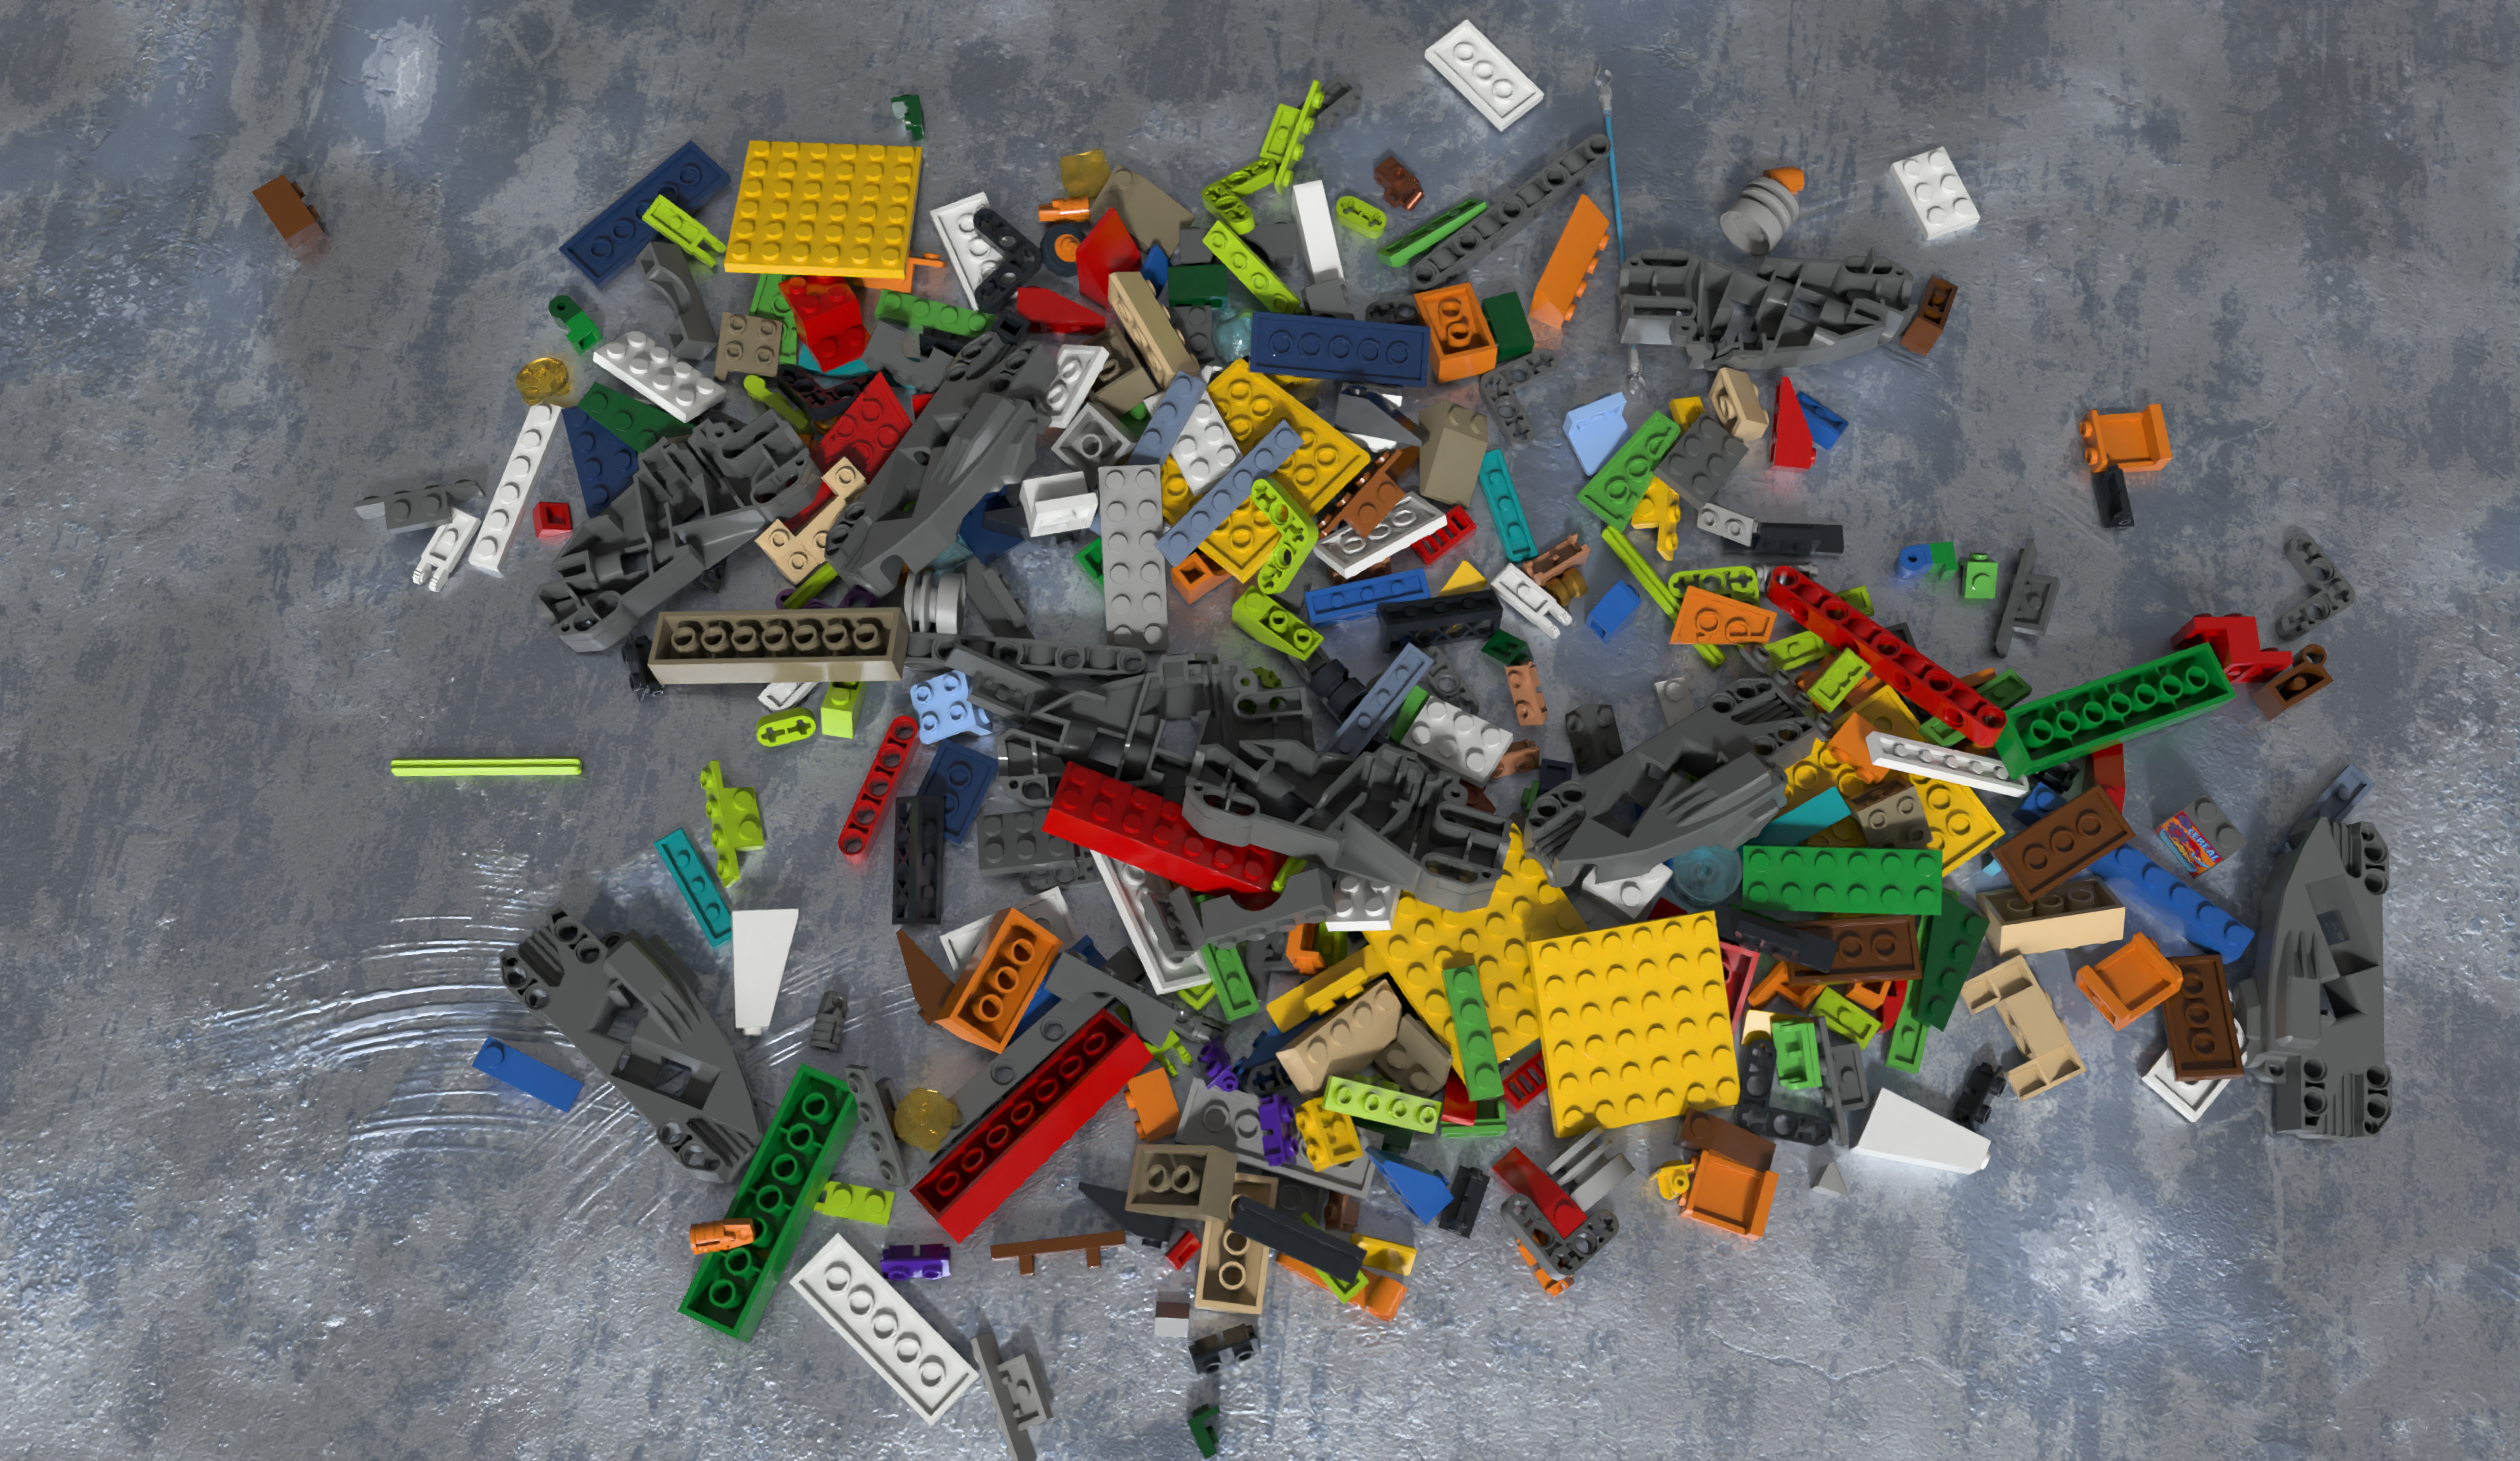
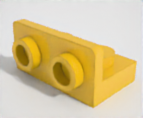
M1323 1097L1309 1100L1294 1109L1296 1125L1302 1133L1307 1147V1157L1312 1163L1315 1172L1358 1159L1364 1155L1351 1116L1323 1109L1321 1106Z

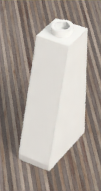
M1322 180L1293 185L1291 217L1293 223H1296L1297 239L1310 286L1339 278L1340 285L1344 284L1346 287Z
M798 909L732 911L731 945L734 1032L742 1031L743 1037L762 1035V1030H767L770 1025L798 919Z
M1882 1087L1873 1093L1870 1100L1871 1107L1866 1109L1849 1149L1857 1154L1970 1175L1980 1169L1983 1170L1988 1164L1991 1157V1152L1988 1151L1991 1140Z

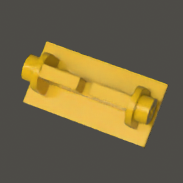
M1682 1159L1663 1162V1165L1658 1166L1657 1171L1649 1176V1180L1657 1179L1662 1197L1672 1200L1687 1191L1689 1187L1687 1171L1693 1168L1694 1164L1684 1165Z

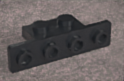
M1762 522V527L1759 528L1757 534H1752L1750 546L1722 537V547L1724 551L1842 555L1844 552L1842 525Z
M1713 903L1711 910L1715 911L1718 938L1739 944L1742 948L1749 951H1760L1769 954L1779 961L1793 962L1823 973L1830 972L1838 949L1837 942L1719 903Z

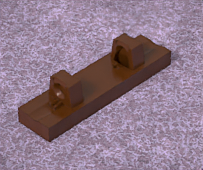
M1121 1230L990 1245L991 1259L993 1262L1019 1260L1020 1275L1027 1277L1035 1275V1257L1086 1252L1087 1268L1097 1269L1101 1268L1100 1250L1126 1247L1125 1231Z

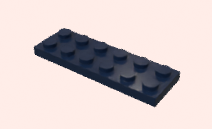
M690 140L558 248V250L594 287L601 291L636 262L635 258L650 241L660 242L665 238L664 235L642 220V216L659 194L691 216L732 182L730 175Z
M1253 311L1248 373L1425 388L1427 385L1431 327Z

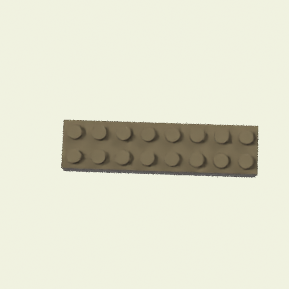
M901 607L659 612L648 667L660 684L902 681L910 626Z

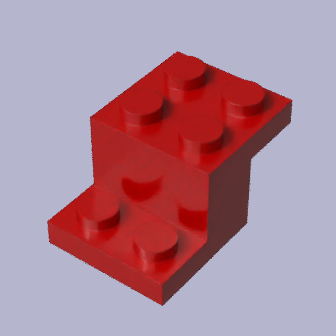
M798 275L778 283L781 295L793 312L798 336L822 373L862 357L871 335L862 323L858 299L842 276Z
M2209 613L2195 615L2170 638L2172 650H2185L2209 642L2230 683H2268L2293 663L2291 651H2279L2278 648L2274 647L2260 650L2255 616L2243 617L2241 613H2231L2223 617H2212V614Z

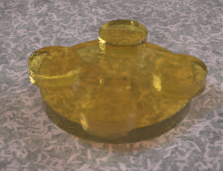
M1093 149L1089 153H1081L1075 156H1064L1060 160L1062 185L1072 198L1088 195L1089 200L1096 199L1111 176L1110 166L1105 161L1104 152L1100 149Z
M541 358L530 362L519 371L515 380L516 387L528 406L537 405L542 399L553 395L564 396L571 390L568 382L569 372L563 361L555 358Z
M915 1088L899 1103L895 1112L892 1130L907 1144L933 1153L940 1148L941 1142L949 1134L953 1122L958 1117V1110L942 1094L929 1089Z

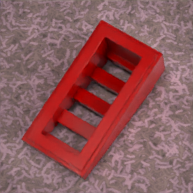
M1457 505L1445 514L1447 519L1446 526L1410 545L1427 568L1475 535L1477 526L1460 505ZM1454 521L1457 522V524L1461 527L1462 531L1457 527ZM1445 527L1454 535L1452 539L1443 530ZM1435 534H1436V535L1440 538V540L1444 543V545H1443L1442 547H1441V546L1439 545V543L1434 539L1433 536H1434ZM1425 541H1427L1428 544L1435 551L1432 555L1422 544Z
M1542 1050L1502 1081L1504 1094L1500 1097L1514 1114L1548 1088L1546 1074L1537 1064L1541 1059L1544 1062ZM1531 1067L1543 1080V1083L1540 1085L1527 1071ZM1521 1075H1523L1524 1078L1529 1082V1084L1534 1088L1533 1091L1529 1092V1090L1519 1080V1077ZM1514 1083L1525 1097L1520 1100L1509 1085Z

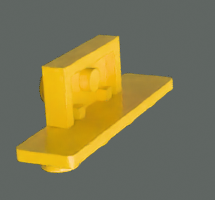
M1655 476L1632 515L1631 525L1635 529L1659 527L1657 551L1666 561H1672L1674 550L1678 547L1676 526L1681 518L1679 507L1680 495Z
M1369 944L1266 1005V1010L1280 1033L1283 1034L1317 1013L1319 1016H1323L1336 1007L1335 1003L1344 997L1350 1000L1364 991L1363 986L1387 973L1388 970Z

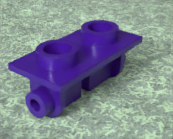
M1218 1035L1212 1042H1208L1202 1047L1197 1060L1208 1090L1215 1084L1221 1090L1231 1092L1237 1088L1238 1078L1232 1072L1230 1055L1226 1051L1222 1037Z
M1277 1094L1273 1095V1098L1260 1099L1261 1105L1258 1106L1261 1130L1273 1129V1135L1262 1136L1264 1159L1268 1161L1269 1167L1280 1166L1282 1162L1297 1164L1296 1155L1299 1152V1145L1292 1131L1291 1121L1294 1120V1109L1291 1102L1288 1101V1097Z
M943 1243L921 1244L919 1256H913V1245H889V1249L882 1250L880 1264L884 1279L903 1281L907 1278L924 1277L925 1279L936 1280L941 1277L951 1276L948 1261L951 1257L950 1247H944Z

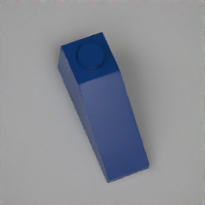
M489 1036L471 1065L477 1070L569 1114L585 1085Z
M1372 1146L1364 1149L1406 1210L1425 1226L1454 1199L1447 1189L1449 1181L1439 1170L1435 1169L1432 1172L1421 1163Z

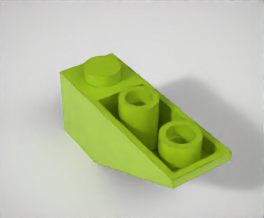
M1253 585L1233 604L1232 623L1256 641L1303 661H1306L1324 641L1323 636Z
M868 681L830 682L821 705L822 734L853 739L861 718Z

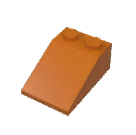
M1470 282L1414 294V302L1420 325L1431 327L1428 357L1438 384L1484 374L1495 369L1497 346Z

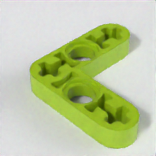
M1261 158L1203 188L1201 197L1206 210L1217 220H1222L1236 235L1252 231L1256 225L1252 210L1240 199L1275 181L1278 174L1275 160L1272 158Z
M1262 478L1256 480L1251 487L1252 500L1280 531L1282 537L1273 549L1268 561L1261 568L1257 581L1260 590L1265 594L1282 593L1288 587L1316 544L1319 532L1315 522L1277 480ZM1283 505H1285L1288 509V518L1286 521H1284L1281 517V508ZM1286 549H1288L1292 555V560L1289 565L1286 564L1284 560V552Z
M1748 566L1680 571L1674 573L1667 584L1671 593L1679 601H1683L1685 593H1680L1679 588H1674L1673 586L1677 585L1678 580H1683L1685 585L1694 584V578H1699L1697 587L1761 608L1757 576L1753 569ZM1739 574H1744L1745 579H1750L1745 588H1742L1741 584L1737 582L1730 583V590L1725 589V575H1729L1728 581L1737 580ZM1714 576L1720 581V588L1716 591H1709L1704 587L1703 580L1706 577ZM1735 644V645H1736V648H1737L1738 650H1740L1743 646H1746V645H1748V644Z

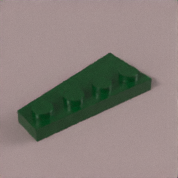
M597 382L591 386L577 404V407L638 453L652 447L663 436L674 438L692 435V429L696 427L688 422L683 423L670 414Z
M1942 892L1941 915L1927 917L1925 930H1928L1926 947L1922 948L1920 960L1923 961L1922 978L1916 981L1910 1016L1935 1033L1944 1032L1990 921Z

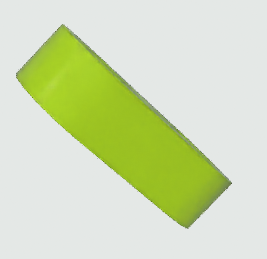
M1344 196L1337 201L1335 218L1340 224L1371 239L1379 238L1384 234L1387 218L1381 210L1353 196ZM1349 207L1353 208V212L1343 213V210H1347ZM1374 220L1378 221V225L1375 224L1373 227L1368 226L1369 223H1372Z
M797 707L765 715L756 723L757 739L759 743L768 747L808 738L816 729L815 716L810 709L805 707ZM803 719L805 726H799L797 721ZM772 727L775 733L769 734L766 728Z

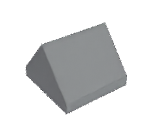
M1834 1161L1820 1168L1810 1190L1832 1198L1839 1197L1848 1191Z
M1157 1301L1154 1336L1188 1338L1190 1303Z

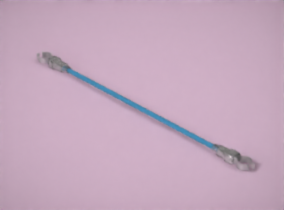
M1598 66L1594 82L1599 86L1596 93L1597 101L1600 103V111L1605 120L1606 135L1612 144L1609 162L1620 263L1622 264L1626 259L1611 127L1614 93L1610 83L1613 76L1606 67L1604 74L1609 77L1610 81L1607 85H1602L1603 83L1597 78L1601 70L1600 66ZM1628 343L1626 373L1628 377H1631L1630 381L1634 377H1638V381L1643 384L1644 389L1639 394L1642 398L1647 385L1645 379L1641 377L1644 371L1643 361L1640 359V351L1637 344ZM1629 381L1627 389L1634 397L1636 390L1632 389Z

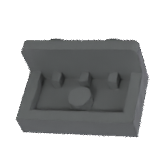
M1339 74L1322 87V92H1324L1322 106L1320 109L1316 108L1313 115V130L1321 135L1327 129H1334L1346 114L1354 113L1362 103L1363 88L1359 84L1352 87ZM1304 101L1303 103H1301V104L1297 107V109L1302 110L1305 101Z
M1583 704L1565 715L1578 772H1586L1594 767H1603L1624 754L1612 705Z
M1180 886L1168 895L1148 894L1140 900L1145 910V918L1152 926L1158 939V947L1166 957L1188 958L1209 944L1204 938L1203 923L1187 887Z

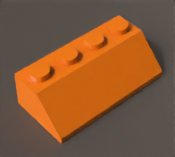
M1581 194L1538 282L1528 317L1559 330L1565 320L1571 321L1577 307L1573 302L1576 296L1582 298L1588 284L1584 279L1587 273L1593 275L1599 262V258L1595 256L1598 250H1605L1611 236L1606 233L1609 221L1587 195Z
M1013 907L997 911L937 1015L935 1022L963 1040L1001 1054L1064 942Z

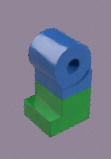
M1952 541L1905 547L1894 562L1895 573L1903 579H1912L1918 574L1938 573L1939 580L1951 579L1958 570Z

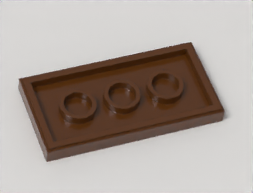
M2098 782L1994 848L1990 853L2026 905L2126 843L2135 837L2136 834Z
M1914 914L1782 923L1783 925L1838 943V949L1829 973H1823L1793 962H1786L1789 987L1919 980L1922 978Z
M2221 954L2165 957L2168 961H2173L2180 968L2183 977L2180 990L2160 1003L2174 1081L2243 1078L2245 1073Z

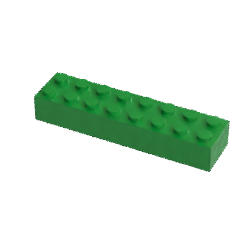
M2205 642L2005 710L2003 712L2007 716V723L1994 745L2013 781L2217 710L2237 696L2209 642Z
M803 1063L800 1064L724 1219L751 1218L756 1234L754 1242L729 1250L706 1253L677 1312L735 1339L749 1343L859 1118L858 1106L847 1082Z

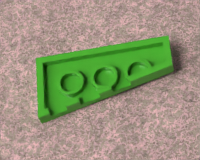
M761 273L748 316L782 322L778 365H796L797 329L793 312L781 295L778 283L798 275Z
M1656 410L1576 496L1578 502L1622 534L1655 477L1653 474L1654 470L1668 455L1680 434L1679 425Z

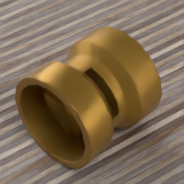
M1573 567L1564 571L1560 579L1552 578L1545 584L1547 593L1557 600L1556 603L1562 608L1570 604L1571 598H1580L1588 592L1584 578Z

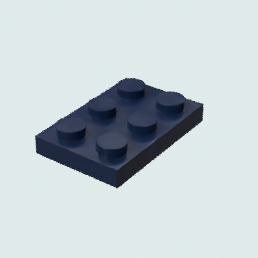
M946 738L942 740L916 795L944 797L943 840L962 848L999 772V765L997 759ZM911 806L907 812V819L910 817Z

